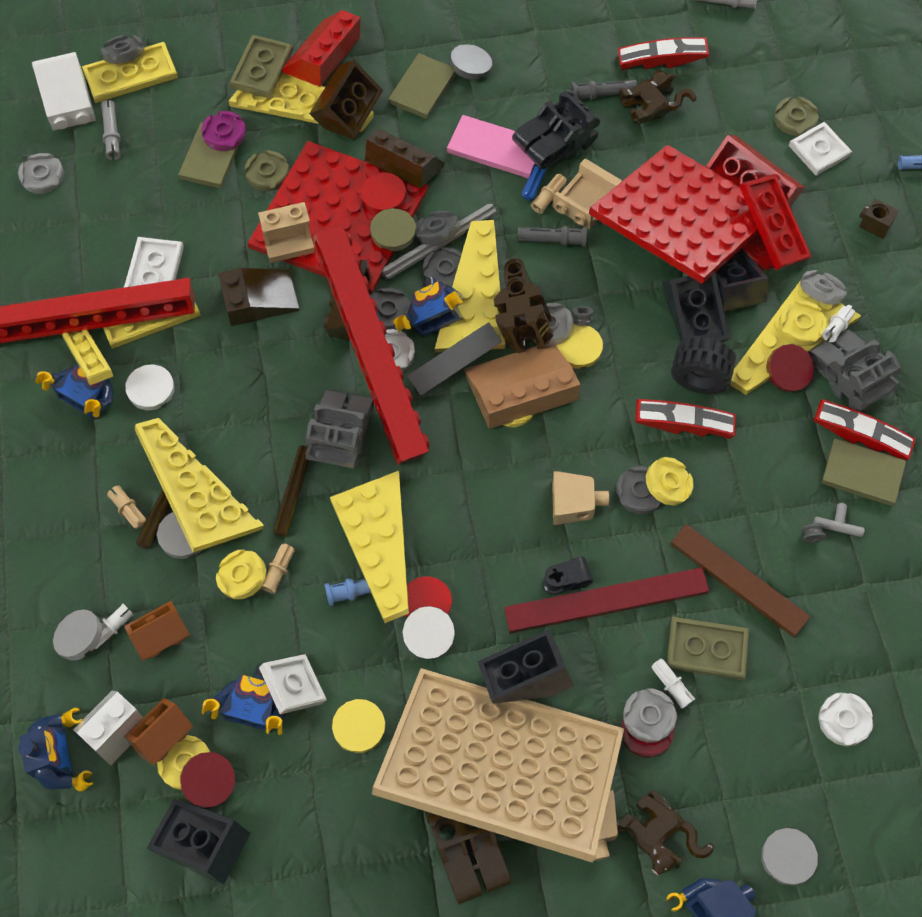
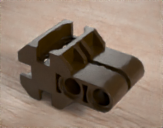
M512 258L505 263L503 269L505 288L501 289L494 298V306L497 307L500 313L495 315L496 323L508 348L517 353L526 352L525 342L536 340L537 349L545 348L554 336L553 329L549 325V322L552 321L551 313L540 287L532 284L523 261L519 258Z
M425 811L432 837H434L440 859L446 870L458 905L482 896V891L475 874L478 871L487 893L512 884L494 832L482 828L472 830L467 827L466 823ZM445 827L454 829L456 833L450 840H445L440 836V831ZM468 848L470 849L471 854L474 857L476 865L472 866L467 851Z

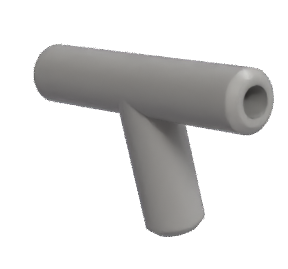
M844 503L837 504L835 521L821 517H815L813 523L824 524L825 529L863 537L865 532L863 527L845 523L847 505Z

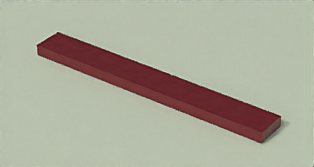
M701 567L504 607V613L509 634L700 596L708 594L709 589Z

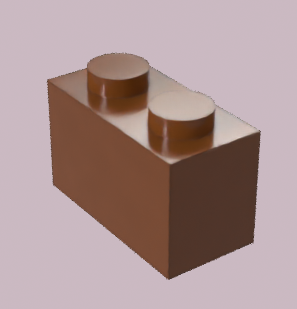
M172 601L124 626L142 661L158 656L163 649L171 645L180 644L184 641L185 637L190 635Z
M163 698L124 738L142 759L155 765L167 756L168 751L176 743L182 741L187 736L188 731L194 726L175 703Z

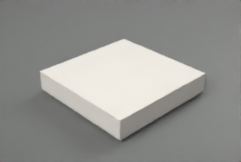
M825 122L796 137L789 143V147L816 176L847 159L852 154L848 146Z
M306 654L266 662L259 667L279 714L321 705L326 701V697Z

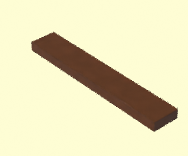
M685 524L671 541L670 545L700 568L702 567L704 571L793 638L811 617L689 525Z

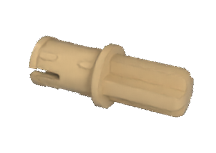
M556 174L547 187L544 186L541 189L540 195L532 202V209L542 214L550 202L553 201L554 194L559 192L565 185L566 178L561 174Z
M119 485L112 488L116 494L109 490L107 496L117 506L118 513L124 515L135 529L143 527L146 518L136 507L135 500L130 499Z
M288 544L280 546L273 562L268 564L269 570L261 589L275 594L283 575H286L288 572L286 568L294 553L292 546Z

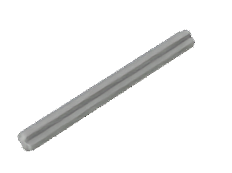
M487 204L459 221V231L451 239L440 244H421L388 264L382 270L383 277L387 280L393 278L427 257L431 252L437 251L468 232L471 221H484L494 216L496 209L493 204Z

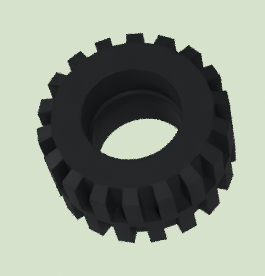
M690 337L687 340H682L677 346L671 368V376L677 384L693 392L701 394L722 393L731 384L737 358L734 355L735 352L729 349V346L722 344L718 340Z

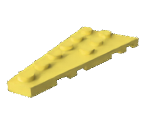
M282 73L271 99L237 90L228 102L230 107L319 124L309 113L325 87L322 85L319 87ZM373 111L370 112L359 132H363L374 118Z
M494 220L471 221L452 286L463 295V303L458 305L462 320L440 329L435 353L444 352L488 322L502 341L492 349H505V340L495 315L500 313L497 307L494 306V298L500 292Z
M799 282L735 367L730 385L747 395L769 380L770 376L767 373L766 365L772 351L782 345L794 344L801 346L808 352L826 341L822 337L815 344L798 345L787 340L779 328L780 315L787 305L794 304V302L800 300L818 305L822 309L821 312L827 317V327L830 324L831 317L837 315L844 305L841 303L836 305L825 304L813 299L803 291ZM855 312L848 322V326L859 321L861 315Z
M159 418L135 424V432L193 553L263 530V523L259 519L255 520L248 512L249 509L243 503L240 504L230 494L231 491L206 465L202 466L195 458L196 455L190 449L187 450L178 441V437Z
M399 471L330 497L332 506L384 623L409 614Z

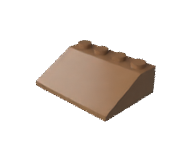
M555 345L537 349V346L526 349V352L513 353L464 369L465 376L489 429L579 400L580 383L572 366Z

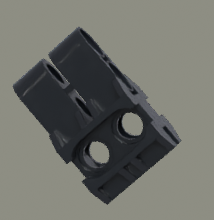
M564 91L559 95V102L553 105L552 100L548 101L543 105L535 118L520 126L513 133L512 140L541 170H544L562 158L571 160L576 156L577 149L583 146L584 151L588 149L598 137V131L593 129L600 125V119L572 92Z

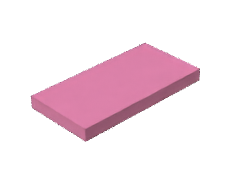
M462 115L447 147V153L528 179L535 165L527 154L512 140V135L515 131Z

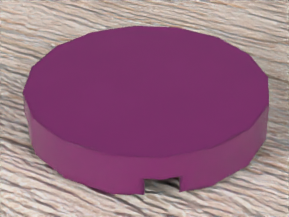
M230 111L217 112V115L207 117L203 122L201 131L204 142L210 148L216 151H229L240 146L245 140L246 127L238 114Z

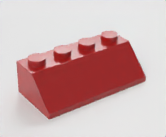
M341 10L324 19L285 64L282 72L321 87L360 39L361 17Z
M727 135L706 165V168L730 180L737 186L748 181L776 174L790 207L805 188L736 135Z

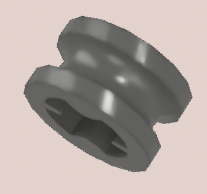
M586 306L573 308L572 314L574 316L572 318L574 324L586 326L593 322L591 317L593 315L592 308Z
M812 523L803 526L801 530L805 534L803 537L804 542L816 543L825 540L826 534L822 532L825 529L824 524Z

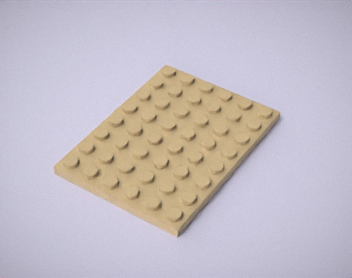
M421 668L374 783L372 795L593 863L624 728L529 700L493 704L486 687Z

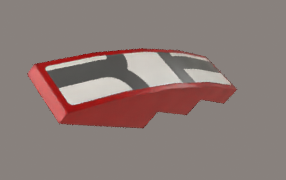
M706 37L660 39L618 48L622 70L642 64L645 69L666 64L669 69L710 57Z
M638 399L636 401L635 423L674 434L685 431L703 437L708 433L727 439L735 436L734 413L671 401Z
M821 400L814 418V422L852 444L859 441L874 451L881 452L885 450L896 458L905 461L910 459L916 438L872 416L827 400Z

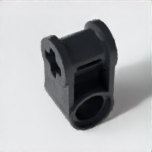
M576 557L567 562L548 567L542 586L548 594L558 595L567 591L585 588L591 585L594 580L585 557Z

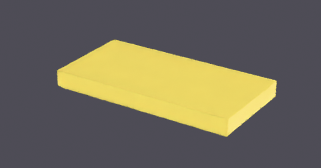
M165 42L145 47L143 53L131 61L114 64L102 60L82 66L95 103L178 78Z

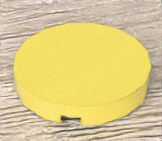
M800 300L784 308L779 318V328L786 339L795 344H815L823 337L822 332L827 328L826 315L824 316L821 312L822 309L818 305Z
M574 324L573 331L568 339L556 345V347L572 368L581 369V367L585 366L590 367L599 360L603 350V341L599 333L592 327Z
M664 457L656 460L648 468L646 484L650 493L658 501L666 505L675 506L683 503L692 494L694 488L693 478L690 473H687L685 470L686 466L674 458Z
M237 550L230 553L219 565V572L216 573L217 586L227 597L232 599H245L254 595L265 581L267 570L264 561L253 551Z
M355 699L346 702L337 710L333 718L332 730L335 740L343 749L362 754L373 750L380 744L385 733V720L382 711L374 703Z
M187 735L168 751L167 756L163 760L157 762L158 773L164 782L173 789L182 790L180 775L183 766L191 757L210 751L200 739Z

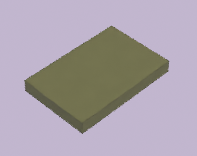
M252 35L229 82L230 88L271 99L283 73L282 68L288 62L293 52V45Z
M418 53L388 99L389 104L428 119L455 77V68Z
M200 123L178 176L180 180L222 189L239 146L229 151H216L210 148L204 142L201 131L203 123Z
M834 438L821 484L894 506L906 461Z
M672 617L666 664L673 670L744 680L746 677L749 628Z

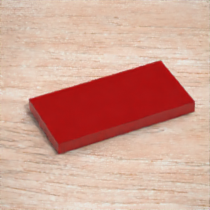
M776 174L741 184L739 186L775 270L811 258L810 251Z

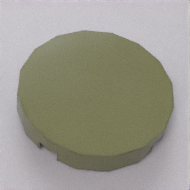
M792 97L782 100L776 107L774 120L781 131L789 135L800 136L816 127L819 120L818 110L811 101L805 98L797 97V99H791Z
M270 150L252 155L245 165V175L248 183L261 191H274L280 188L289 173V165L285 157L278 152Z
M392 208L376 214L371 221L370 233L373 242L378 247L386 248L388 251L403 250L413 242L416 234V225L409 213L401 209Z

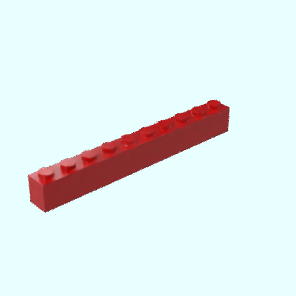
M343 225L317 232L313 238L314 246L397 465L425 456L429 452V440L426 434H422L420 430L421 420L419 414L412 409L411 393L408 388H404L402 382L404 379L403 372L400 366H396L393 359L395 357L394 348L391 343H387L385 325L383 321H379L376 314L378 312L376 301L374 298H370L367 291L369 290V283L366 276H362L359 270L361 263L358 255L353 254L351 249L352 239L348 231L345 232Z
M190 278L0 306V343L194 314L195 295Z

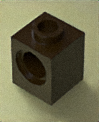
M874 198L870 206H864L859 216L862 218L859 228L884 239L899 210Z

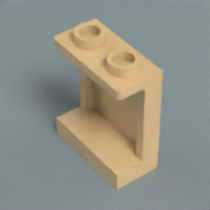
M584 159L580 163L578 174L561 193L556 192L554 194L553 208L560 214H565L573 219L578 225L590 229L597 221L596 218L589 215L590 207L622 182V180L589 160Z
M305 202L258 213L270 263L315 253Z

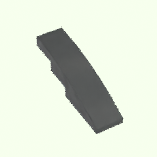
M488 322L409 374L408 377L419 394L423 395L502 341Z

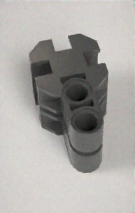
M845 330L839 334L836 341H825L808 351L813 361L814 369L829 380L835 396L840 400L843 399L844 395L849 398V407L856 411L862 410L899 388L900 382L892 375L900 374L901 367L895 355L889 350L885 356L880 353V343L875 339L865 342L852 331Z
M326 389L320 405L316 404L314 419L311 418L308 424L306 444L309 446L306 451V459L356 469L358 455L362 453L366 431L374 409L372 397L352 394L349 400V393Z

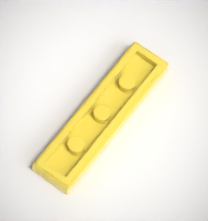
M195 303L194 314L103 327L113 349L201 315Z
M88 330L62 334L64 341L90 385L113 377L109 365Z

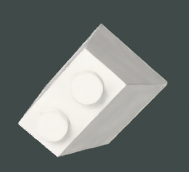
M76 52L32 62L46 115L53 131L96 121L87 83Z
M111 691L73 731L111 766L130 746L124 736L143 717L117 691Z

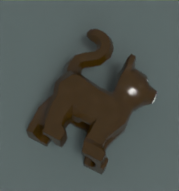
M656 71L651 80L640 82L632 89L620 88V101L624 108H629L638 103L643 107L642 109L630 110L631 119L634 123H639V125L652 119L662 118L667 113L675 111L681 107L684 97L694 102L697 96L691 89H682L675 95L674 102H669L662 93L674 91L671 85L676 75L675 73L668 75L660 71Z
M653 789L647 796L644 795L636 805L640 811H647L650 814L651 818L647 823L643 824L635 817L627 814L617 826V830L620 833L627 831L633 837L639 849L651 857L652 871L657 875L669 872L674 867L677 869L680 867L681 857L664 847V843L679 831L686 833V846L694 857L704 859L709 857L714 850L712 843L699 847L697 845L698 836L695 827L690 822L684 820L677 811L671 809L667 801Z

